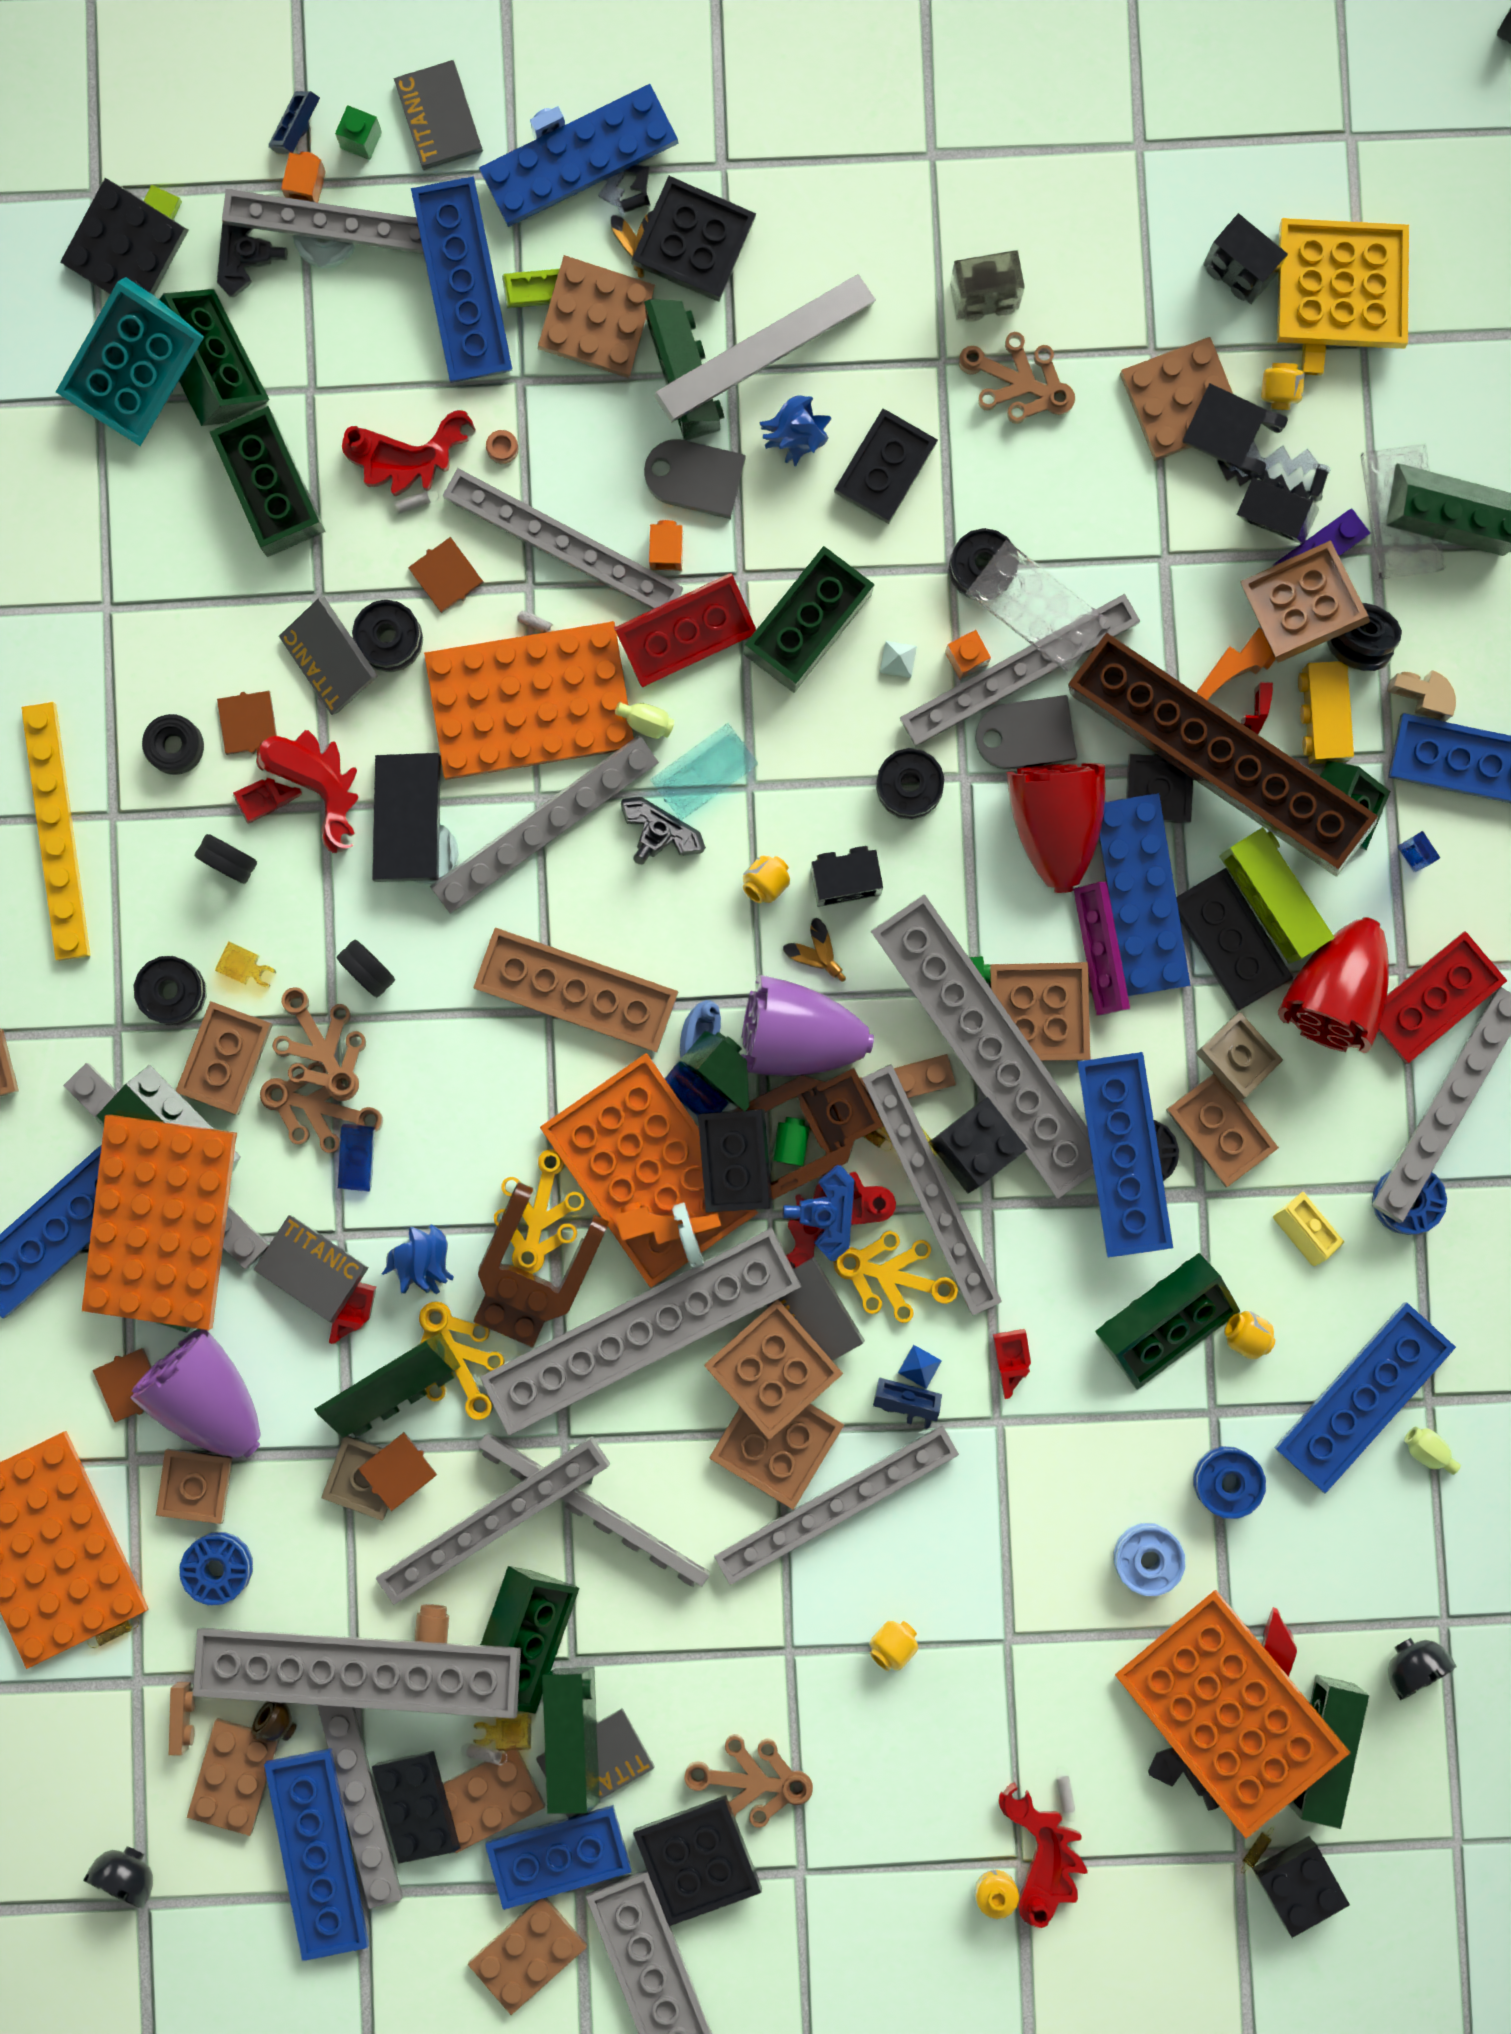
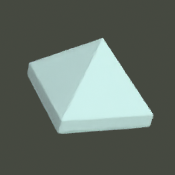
M885 641L880 673L911 678L917 646Z

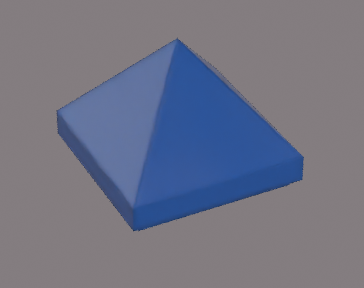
M913 1344L898 1374L927 1389L942 1360Z

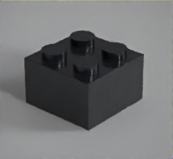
M1237 213L1213 241L1203 265L1212 278L1226 283L1235 297L1242 301L1246 300L1252 305L1276 277L1288 253L1242 215Z
M1263 476L1261 481L1252 478L1236 515L1247 523L1304 545L1320 509L1313 502L1315 498L1311 497L1310 493L1294 487L1291 492L1285 491V486L1281 485V482L1267 476Z
M860 846L849 849L848 855L836 857V852H828L817 855L816 861H811L810 871L817 907L876 897L882 894L884 887L876 849L869 851L868 846Z
M988 1097L980 1101L928 1142L967 1194L982 1186L1028 1149Z
M1310 1836L1252 1867L1254 1874L1291 1938L1350 1906L1320 1849Z

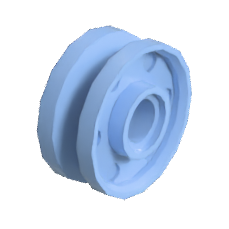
M1139 1523L1128 1528L1118 1538L1113 1550L1114 1566L1122 1582L1131 1591L1143 1596H1160L1170 1592L1181 1581L1185 1571V1553L1180 1542L1167 1528L1155 1523ZM1147 1552H1155L1157 1554V1561L1151 1567H1144L1141 1564V1558Z

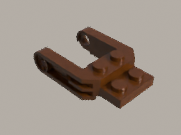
M855 1068L826 1082L801 1075L749 1101L747 1110L765 1109L766 1113L798 1097L800 1107L820 1147L826 1152L825 1156L771 1182L772 1200L828 1173L837 1165L842 1166L848 1163L855 1140L883 1127ZM737 1107L731 1111H740L741 1109Z
M518 1181L479 1265L478 1277L485 1295L474 1316L473 1322L533 1348L545 1321L568 1314L603 1239L609 1221L593 1214L589 1229L584 1239L581 1238L559 1287H555L551 1282L513 1265L502 1264L501 1261L534 1189Z

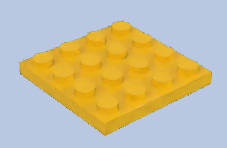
M1281 218L1279 223V247L1286 251L1288 255L1278 271L1277 342L1405 349L1408 344L1409 224Z

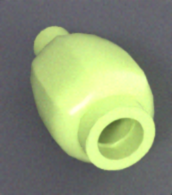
M619 702L615 709V714L626 718L628 725L633 730L651 738L658 739L661 736L668 738L674 726V720L669 718L668 713L653 705L637 703L628 706Z
M1413 1427L1406 1434L1404 1442L1409 1445L1410 1454L1423 1465L1431 1469L1444 1468L1452 1475L1459 1471L1461 1465L1452 1458L1448 1444L1435 1432L1428 1428L1420 1430L1418 1427Z

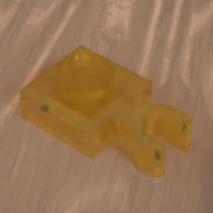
M229 941L215 968V971L245 985L251 976L257 984L269 988L271 985L262 981L261 976L263 972L277 973L274 968L268 965H256L260 955Z
M528 1713L517 1714L515 1718L496 1717V1725L492 1726L485 1722H477L473 1726L476 1729L485 1728L486 1735L483 1739L473 1740L479 1746H487L496 1741L495 1749L498 1751L531 1749V1715Z

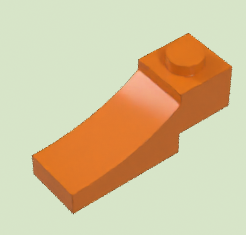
M1258 628L1240 653L1229 646L1196 693L1208 700L1216 691L1232 679L1249 671L1257 674L1262 667L1268 670L1276 659L1262 629Z
M639 1202L620 1207L622 1213L615 1215L622 1241L654 1232L657 1244L680 1238L678 1225L683 1224L682 1220L677 1221L674 1217L650 1213L648 1206L641 1208ZM718 1213L689 1218L694 1234L722 1226Z

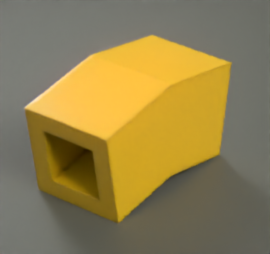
M1303 344L1301 371L1305 375L1321 376L1324 373L1326 345Z

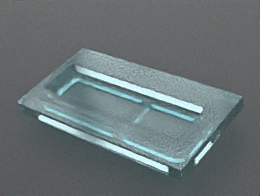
M726 723L650 780L662 795L664 802L668 803L679 820L682 821L759 765V763L747 749L745 742L741 741L730 724Z

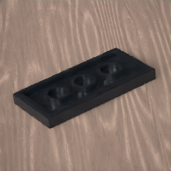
M439 753L375 755L372 880L374 882L439 880L441 755Z
M1227 868L1222 869L1176 897L1180 921L1236 1012L1293 979L1292 974Z

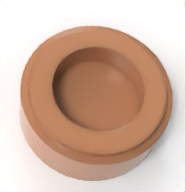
M507 430L494 431L486 441V450L489 457L498 464L510 463L518 454L519 446L517 439Z

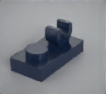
M879 1377L873 1406L881 1408L886 1412H897L904 1415L906 1413L907 1424H912L915 1416L924 1418V1428L928 1429L932 1421L937 1422L942 1394Z

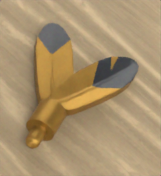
M653 211L644 216L637 236L625 219L618 215L611 216V230L631 257L635 253ZM634 266L638 277L643 278L644 269Z
M813 918L810 933L815 949L798 943H788L783 946V951L790 959L808 966L825 969L833 978L837 977L841 982H844L846 977L841 973L843 969L834 960L832 944L826 925L819 918Z

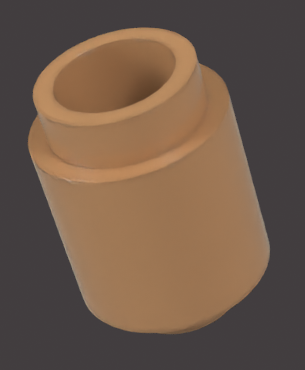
M436 1604L421 1605L420 1612L416 1615L414 1641L447 1643L450 1615L447 1614L446 1606Z

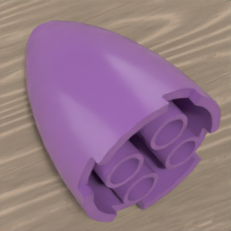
M764 975L756 976L755 983L759 984L757 992L750 991L741 1034L743 1048L746 1049V1055H741L747 1060L748 1073L775 1076L815 1074L847 1066L863 1059L866 1053H871L874 1035L869 1034V1027L841 1004L799 984Z
M196 1329L179 1341L178 1345L181 1348H174L162 1360L159 1359L143 1375L132 1389L134 1394L130 1398L151 1418L180 1438L217 1454L235 1458L244 1455L247 1458L260 1446L258 1440L261 1432L253 1400L242 1376L223 1347L208 1330Z

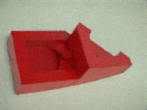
M1260 682L1254 688V715H1245L1241 719V723L1256 734L1260 733L1269 714L1273 695V683Z
M268 777L266 780H259L233 792V797L247 824L279 809L302 795L300 788L295 786L292 788L280 784Z
M361 1282L358 1284L335 1322L332 1323L329 1338L330 1344H335L342 1337L360 1329L370 1319L377 1286Z
M1025 1329L993 1334L1005 1399L1011 1398L1014 1394L1013 1390L1022 1378H1026L1030 1372L1031 1358Z
M1272 1607L1264 1629L1265 1638L1262 1646L1289 1677L1296 1658L1297 1646L1294 1643V1637L1290 1629L1288 1630L1282 1620L1278 1608Z

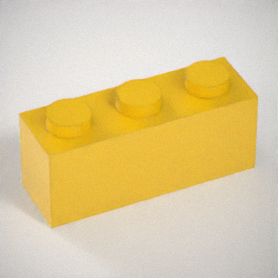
M1340 661L1308 663L1302 669V673L1298 674L1299 692L1304 693V704L1300 707V719L1302 724H1306L1307 736L1303 737L1302 741L1303 754L1308 756L1309 764H1326L1327 760L1339 763L1348 762L1354 757L1348 666Z

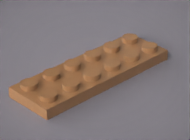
M496 927L492 933L473 987L475 990L658 1053L679 991Z

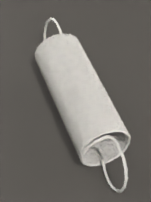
M426 491L391 504H396L397 510H399L398 513L401 514L435 501H430L429 494Z
M523 610L517 616V622L543 633L549 632L553 623Z
M470 1744L466 1751L467 1755L463 1756L503 1765L499 1763L500 1759H502V1753L505 1752Z
M1068 1771L1067 1776L1057 1778L1064 1817L1065 1814H1071V1812L1074 1813L1075 1811Z

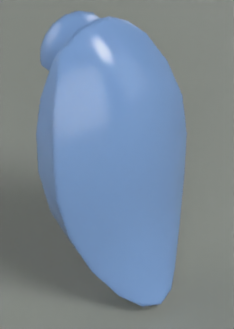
M710 1000L702 1001L688 1014L681 1032L680 1059L705 1030L714 1035L720 1032L721 1015L719 1007L715 1002ZM681 1061L683 1069L692 1071Z

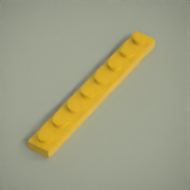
M54 702L22 706L55 960L62 961L88 957L91 954L57 705Z

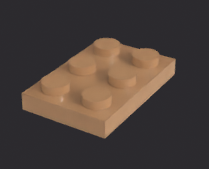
M210 1001L176 1091L181 1095L239 1115L273 1024Z
M1214 1073L1165 1109L1224 1187L1230 1186L1279 1148L1243 1100L1239 1102Z
M217 1718L214 1722L186 1818L250 1836L253 1833L267 1785L264 1764L266 1761L274 1760L280 1740L267 1743L258 1741L252 1737L251 1727Z
M517 1746L502 1753V1759H500L499 1764L503 1765L484 1761L443 1783L461 1847L455 1853L545 1808L546 1804Z
M546 1897L536 1900L472 1957L467 1965L507 2012L512 2015L583 1952L587 1944Z

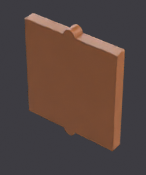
M451 537L433 550L427 549L426 555L408 567L441 613L459 600L464 601L467 594L484 583Z
M243 691L238 696L217 699L226 755L247 751L254 754L264 740L271 736H277L270 691L250 694Z
M144 1348L123 1357L120 1355L115 1356L114 1361L92 1370L114 1422H118L136 1413L138 1415L144 1413V1410L130 1398L134 1394L132 1392L134 1386L151 1368Z
M405 1432L358 1468L373 1487L372 1493H377L391 1512L438 1475L424 1458V1451L418 1450Z

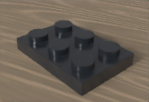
M882 408L836 485L834 493L889 524L937 445L938 439Z
M765 1109L698 1114L706 1212L772 1208Z
M434 1751L378 1762L372 1766L398 1864L455 1853L461 1848Z

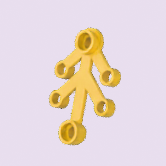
M554 1149L545 1150L538 1159V1166L542 1174L534 1207L528 1202L522 1215L529 1226L526 1240L518 1228H516L511 1239V1243L515 1248L512 1254L513 1265L531 1274L542 1268L546 1254L564 1243L573 1242L578 1235L576 1227L567 1223L558 1228L557 1234L539 1243L542 1230L568 1213L581 1210L585 1205V1198L581 1193L570 1192L563 1202L547 1211L554 1177L565 1166ZM549 1156H554L557 1160L556 1166L552 1169L547 1168L545 1165V1160ZM507 1177L503 1180L501 1189L505 1195L510 1197L512 1193L506 1190L508 1181L521 1182L516 1177ZM573 1195H577L581 1199V1204L577 1208H573L569 1204V1199ZM499 1209L494 1214V1223L497 1226L499 1224L498 1217L505 1209ZM565 1227H570L573 1230V1237L569 1240L564 1239L561 1234ZM527 1251L534 1255V1260L531 1264H526L522 1260L523 1254Z
M893 1231L884 1232L879 1240L861 1250L849 1247L845 1253L833 1261L836 1273L843 1279L852 1280L863 1300L862 1306L864 1310L870 1314L880 1311L882 1300L879 1296L872 1293L863 1274L877 1278L894 1308V1317L902 1323L909 1322L913 1318L914 1311L909 1304L905 1303L895 1283L931 1293L932 1297L942 1304L952 1302L958 1293L956 1283L950 1278L940 1277L934 1281L899 1271L917 1259L923 1260L929 1257L931 1246L927 1241H915L910 1249L882 1265L867 1262L882 1251H892L899 1246L900 1238ZM891 1234L896 1238L894 1246H885L884 1238L886 1235ZM920 1243L925 1244L927 1247V1253L924 1256H918L915 1252V1247ZM847 1257H853L856 1261L855 1267L851 1270L846 1269L843 1265V1261ZM941 1284L949 1286L950 1292L947 1296H940L938 1294V1287ZM871 1297L878 1300V1307L875 1310H869L866 1307V1301ZM905 1306L909 1309L910 1314L906 1319L898 1317L897 1312L900 1307Z
M430 1302L426 1304L419 1314V1322L424 1329L420 1344L439 1333L443 1335L461 1367L454 1371L468 1397L465 1404L466 1413L475 1420L486 1418L493 1409V1403L487 1394L480 1393L464 1359L484 1365L489 1371H492L496 1368L489 1365L488 1360L490 1356L496 1355L499 1357L500 1365L498 1367L504 1365V1356L497 1351L488 1353L454 1341L449 1330L468 1334L475 1342H483L488 1339L490 1329L482 1326L486 1331L485 1336L477 1338L474 1335V1329L481 1325L453 1317L449 1307L444 1303ZM433 1312L441 1314L442 1320L439 1324L431 1322L430 1316ZM436 1383L426 1388L427 1398L434 1402L443 1399L446 1395L445 1384L440 1387L442 1390L440 1397H433L430 1393L431 1387L436 1385ZM476 1400H483L485 1402L486 1408L484 1411L478 1412L475 1410L474 1403Z

